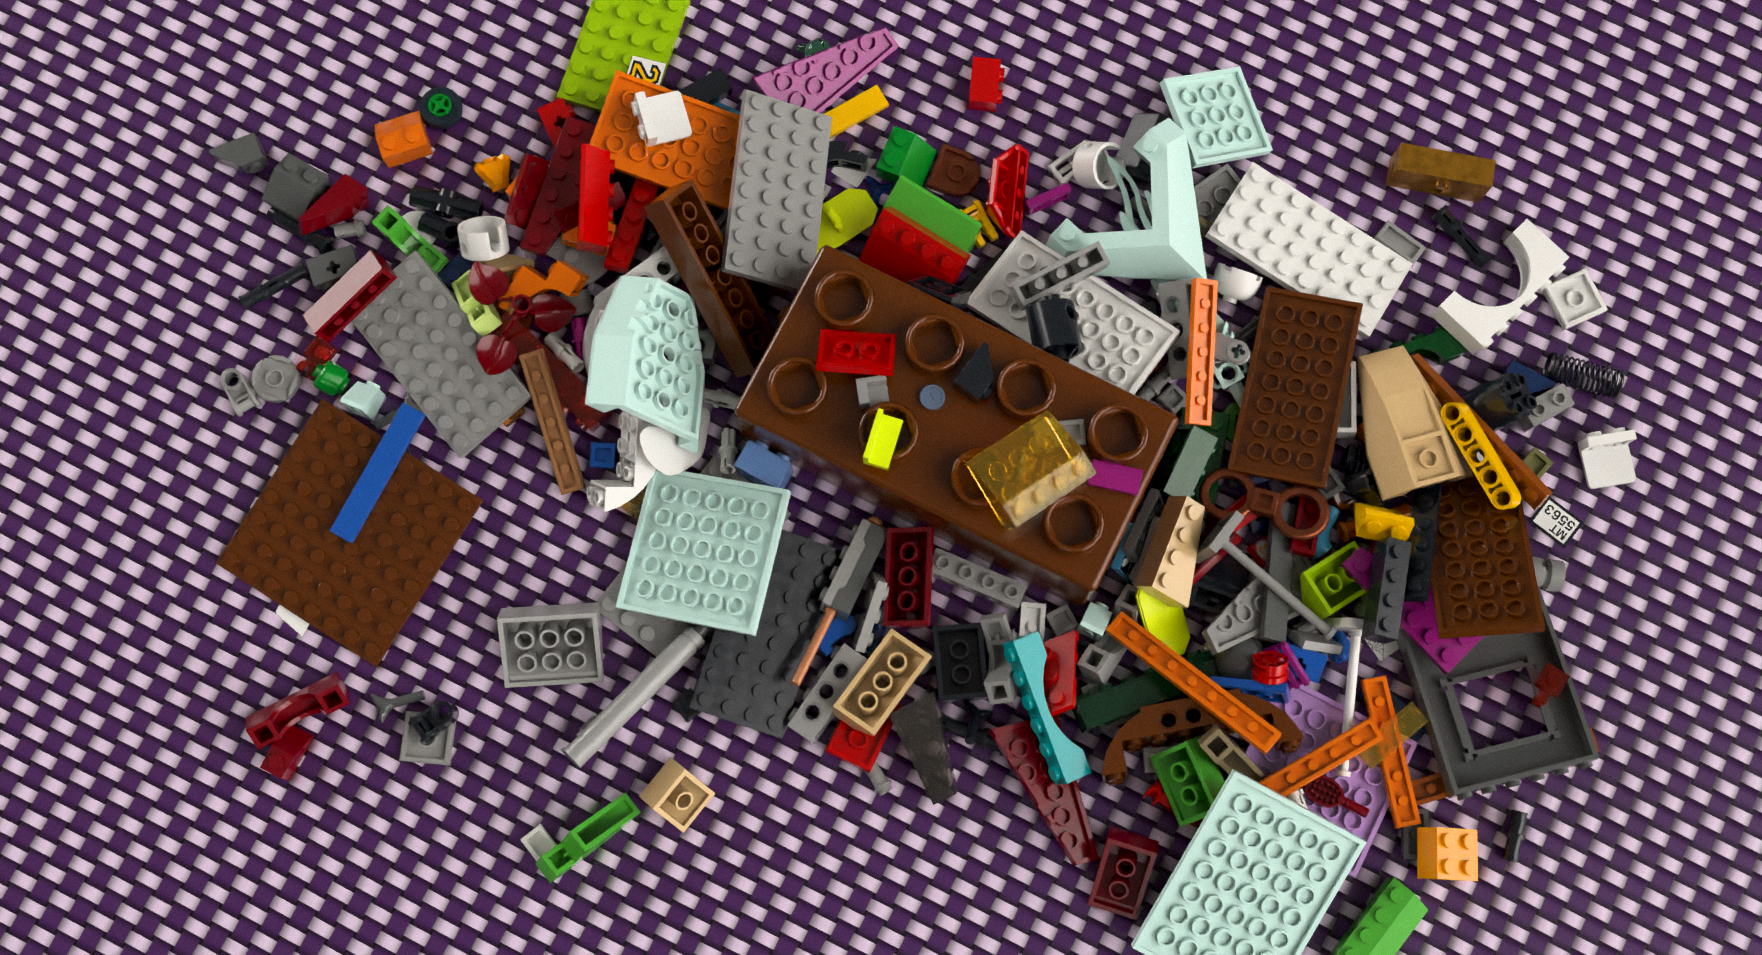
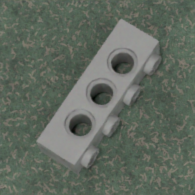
M1097 241L1013 284L1010 291L1022 312L1026 309L1027 304L1045 300L1047 295L1057 294L1106 269L1110 261L1100 242Z
M1190 279L1158 284L1157 300L1161 304L1162 311L1160 318L1177 329L1180 324L1183 327L1182 335L1178 336L1167 350V372L1171 380L1187 379L1192 283ZM1178 300L1180 308L1176 312L1174 309V304ZM1183 348L1186 350V358L1184 360L1181 358V350Z
M936 548L934 552L932 577L1017 612L1028 585L942 549Z
M845 643L842 647L837 646L830 656L833 659L828 667L824 666L819 671L816 677L818 681L813 688L809 687L802 697L804 702L799 709L797 707L794 708L788 717L790 722L787 726L814 744L833 719L834 704L868 660ZM841 665H845L848 669L847 675L843 678H837L836 669ZM832 686L833 695L828 699H824L822 697L823 688ZM813 706H817L819 709L818 717L813 720L809 719L807 715L808 710Z

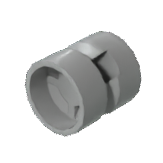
M1532 556L1538 587L1542 586L1546 591L1560 592L1566 576L1564 561L1548 559L1544 562L1543 558Z

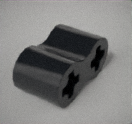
M1371 469L1345 475V489L1348 494L1355 497L1357 502L1377 507L1388 504L1389 499L1383 501L1381 499Z

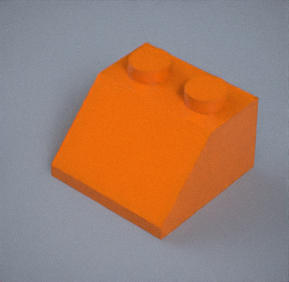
M420 110L375 124L376 140L382 159L388 168L434 154Z

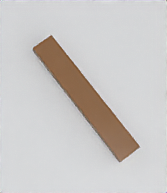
M544 348L519 355L561 495L584 489L586 485Z

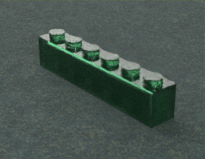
M1201 649L1187 654L1188 658L1185 660L1210 679L1211 676L1221 677L1210 650L1202 653ZM1153 668L1144 670V675L1138 678L1130 675L1121 679L1122 684L1113 687L1112 683L1098 688L1099 693L1094 695L1086 692L1077 696L1076 706L1072 711L1081 733H1085L1139 712L1140 707L1159 704L1185 693Z

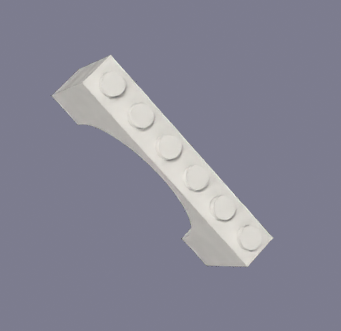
M1528 219L1503 242L1513 254L1520 271V289L1515 301L1502 306H1483L1463 298L1454 291L1431 314L1441 326L1472 354L1476 353L1479 349L1485 351L1494 342L1491 337L1494 334L1499 336L1508 327L1506 322L1509 319L1513 322L1523 312L1520 307L1523 304L1528 307L1538 297L1534 293L1537 290L1542 292L1551 283L1549 278L1552 275L1556 278L1566 268L1563 263L1569 256Z

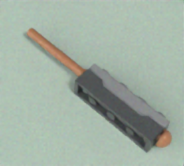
M872 516L867 520L862 519L859 526L854 525L849 535V538L853 540L850 546L844 545L839 556L842 562L839 567L834 566L829 576L832 582L829 588L824 586L818 600L822 601L819 610L824 611L825 614L791 680L793 685L800 686L833 618L836 617L847 622L886 541L887 530L883 528V522L880 518Z

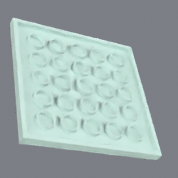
M656 469L653 477L647 484L616 608L756 636L791 492L788 489L686 471L676 475H666Z

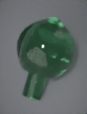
M816 38L807 44L799 43L797 51L804 53L805 57L814 53L825 51L831 45L822 38Z

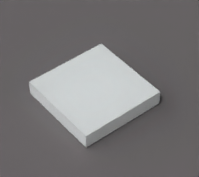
M1586 268L1549 284L1543 290L1563 331L1608 310Z

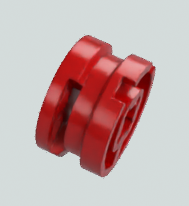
M1261 651L1253 656L1255 667L1252 669V677L1255 681L1267 685H1277L1287 681L1288 656L1277 651Z

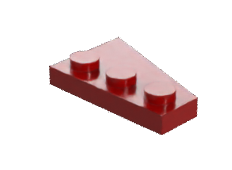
M1077 630L1043 642L1047 653L1043 675L1044 695L1052 717L1074 709L1076 706L1077 678L1075 677L1076 663H1078L1077 641H1079V632Z

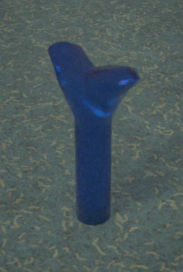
M866 176L871 187V199L878 208L881 195L894 188V185L891 183L881 184L873 177Z

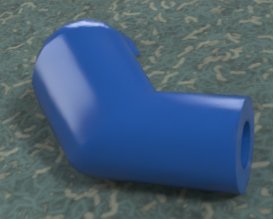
M1337 630L1332 638L1341 644L1343 649L1338 655L1331 654V658L1335 663L1339 664L1349 658L1350 641L1343 631Z

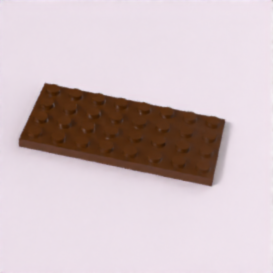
M1266 286L1227 470L1321 490L1326 489L1363 303Z
M1492 470L1490 480L1495 483L1497 474ZM1473 471L1472 477L1450 483L1449 480L1443 481L1430 583L1438 639L1545 632L1544 617L1522 500L1517 507L1512 509L1500 510L1495 508ZM1504 492L1502 495V500L1505 504H1508L1510 501V496L1507 492Z

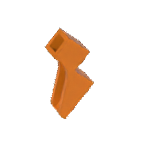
M558 260L557 263H553L548 270V277L532 266L522 265L514 272L513 282L508 292L501 297H515L518 294H524L532 301L537 295L544 294L550 290H558L569 297H578L589 276L567 261ZM500 302L498 306L504 310H508V305L510 303Z

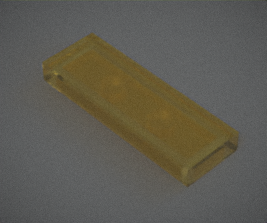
M1410 702L1379 728L1384 740L1358 754V756L1370 769H1373L1424 726L1428 720L1414 703Z

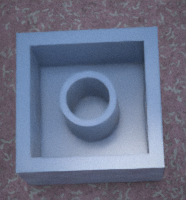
M748 440L734 464L736 471L756 484L784 489L794 473L792 464L789 462L790 458L780 452H777L776 455L768 450L769 447L758 440L755 443Z

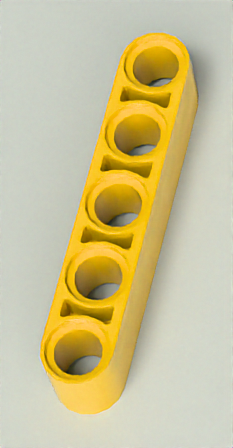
M1449 402L1445 404L1441 409V418L1491 503L1500 510L1517 507L1521 501V494L1470 408L1462 402ZM1455 407L1459 410V416L1456 420L1452 416V411ZM1467 428H1469L1472 433V437L1469 441L1465 438L1464 435L1465 430ZM1480 449L1484 452L1482 462L1477 458V452ZM1492 470L1497 474L1495 483L1490 480ZM1504 492H1507L1510 496L1508 504H1505L1502 500Z

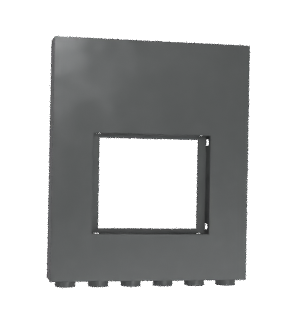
M1538 587L1544 617L1545 632L1484 636L1448 674H1444L1401 628L1399 629L1397 643L1448 798L1457 796L1458 801L1473 797L1472 792L1481 790L1483 795L1497 791L1496 786L1505 784L1506 788L1521 785L1520 780L1529 778L1530 782L1542 780L1545 778L1544 774L1553 772L1554 776L1568 773V768L1577 766L1578 770L1592 767V762L1600 758L1540 587ZM1526 667L1548 732L1474 750L1453 685Z

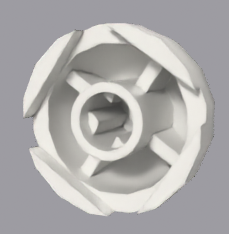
M1222 263L1217 264L1213 280L1218 281V292L1224 295L1222 300L1236 304L1237 300L1246 301L1251 299L1257 293L1263 279L1255 274L1234 267H1228Z

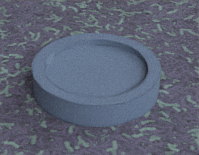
M928 385L920 393V402L928 410H937L945 402V393L937 385Z

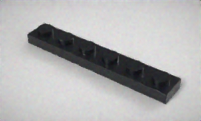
M1443 482L1415 489L1411 518H1414L1415 525L1408 538V542H1411L1403 602H1428Z

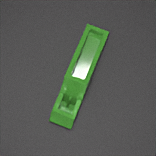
M625 792L571 830L561 843L542 855L535 864L551 884L639 815L640 810Z

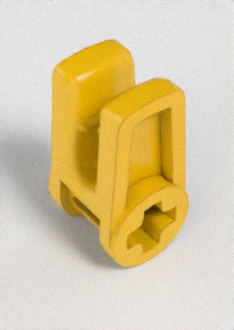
M978 200L973 201L972 205L964 210L959 209L983 224L982 229L986 234L985 236L991 242L998 239L997 232ZM979 232L975 243L978 249L985 246V240L981 232Z

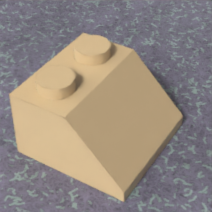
M670 757L639 797L684 833L715 793Z

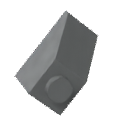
M254 133L209 150L218 163L246 174L258 173L264 167L270 166L261 141Z

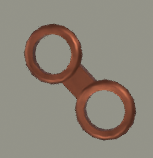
M1220 468L1209 473L1199 487V501L1205 507L1204 511L1210 517L1219 521L1236 511L1220 510L1211 503L1209 498L1211 485L1217 480L1224 478L1234 479L1245 487L1247 500L1241 508L1237 509L1244 518L1250 513L1272 518L1275 527L1284 536L1293 540L1306 541L1317 537L1326 529L1330 521V507L1326 498L1319 491L1311 487L1295 485L1278 493L1257 488L1248 475L1229 471L1227 468ZM1296 496L1309 498L1318 506L1320 519L1311 528L1305 530L1295 529L1289 526L1282 517L1281 508L1289 498Z

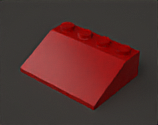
M889 206L883 209L876 221L859 261L904 283L907 280L928 274L955 285L972 255Z

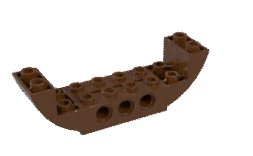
M1240 688L1227 691L1282 733L1279 740L1274 744L1275 751L1282 750V754L1296 752L1297 747L1301 746L1304 736L1295 722L1284 711L1257 696L1241 693ZM1192 698L1140 707V713L1125 723L1109 745L1102 769L1103 784L1108 783L1109 786L1123 784V780L1128 779L1124 749H1127V752H1136L1142 750V746L1152 745V748L1167 745L1166 742L1176 740L1177 743H1183L1190 740L1193 736L1205 734L1215 724L1223 731H1226V734L1236 732L1214 717ZM1194 716L1199 721L1196 723L1189 722L1187 718ZM1170 721L1174 726L1165 727L1162 723Z

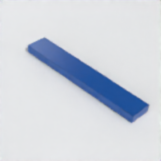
M402 403L331 527L330 531L350 543H354L424 420L425 414Z

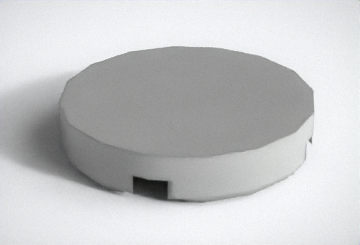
M268 356L269 358L261 360L256 364L252 371L251 384L256 394L267 402L281 403L287 401L296 394L300 387L301 376L299 369L294 362L284 356Z

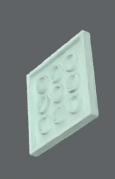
M1240 66L1166 78L1159 83L1174 123L1187 134L1192 168L1267 155L1273 150Z

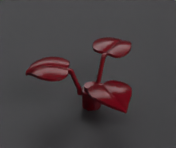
M476 261L471 267L469 289L477 302L483 305H491L497 299L499 302L510 303L508 305V312L512 318L501 339L493 334L486 335L479 340L476 346L477 359L484 372L488 375L501 374L514 364L517 357V347L514 343L505 341L515 321L523 318L528 311L531 315H535L534 322L536 326L549 333L561 330L577 311L567 300L548 293L539 294L534 297L532 305L529 297L524 294L502 298L501 296H504L509 290V279L506 274L496 267L484 265Z

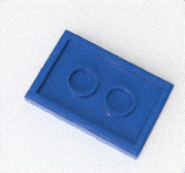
M1211 676V680L1226 691L1240 688L1241 693L1257 696L1268 702L1290 703V691L1287 683L1267 685L1255 680Z

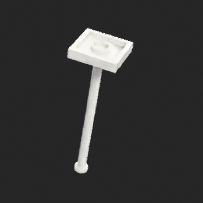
M1324 618L1323 621L1330 627L1334 626L1338 631L1348 632V635L1351 636L1342 733L1353 727L1360 641L1364 620L1357 618ZM1349 760L1338 766V770H1335V775L1351 776V772H1348Z

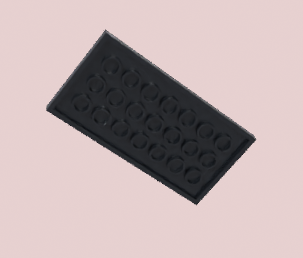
M782 529L756 636L714 628L688 708L780 739L783 738L788 717L791 714L799 686L793 685L791 680L812 640V636L822 620L824 611L819 610L822 601L818 599L824 586L829 588L832 582L829 576L834 566L839 567L841 559L839 556L841 550Z

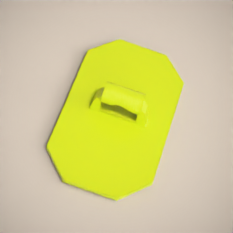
M848 188L822 204L817 253L825 245L836 249L874 224L878 208L866 190Z
M1137 589L1135 597L1144 628L1180 656L1185 654L1190 633L1183 608L1169 607L1144 591Z

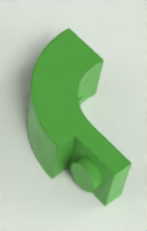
M387 205L371 222L406 257L415 250L420 252L436 274L449 262L442 253L420 236L390 206Z

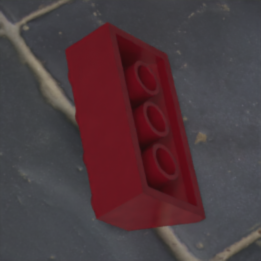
M934 527L887 528L885 580L888 583L889 592L883 604V626L894 630L920 629L930 626Z

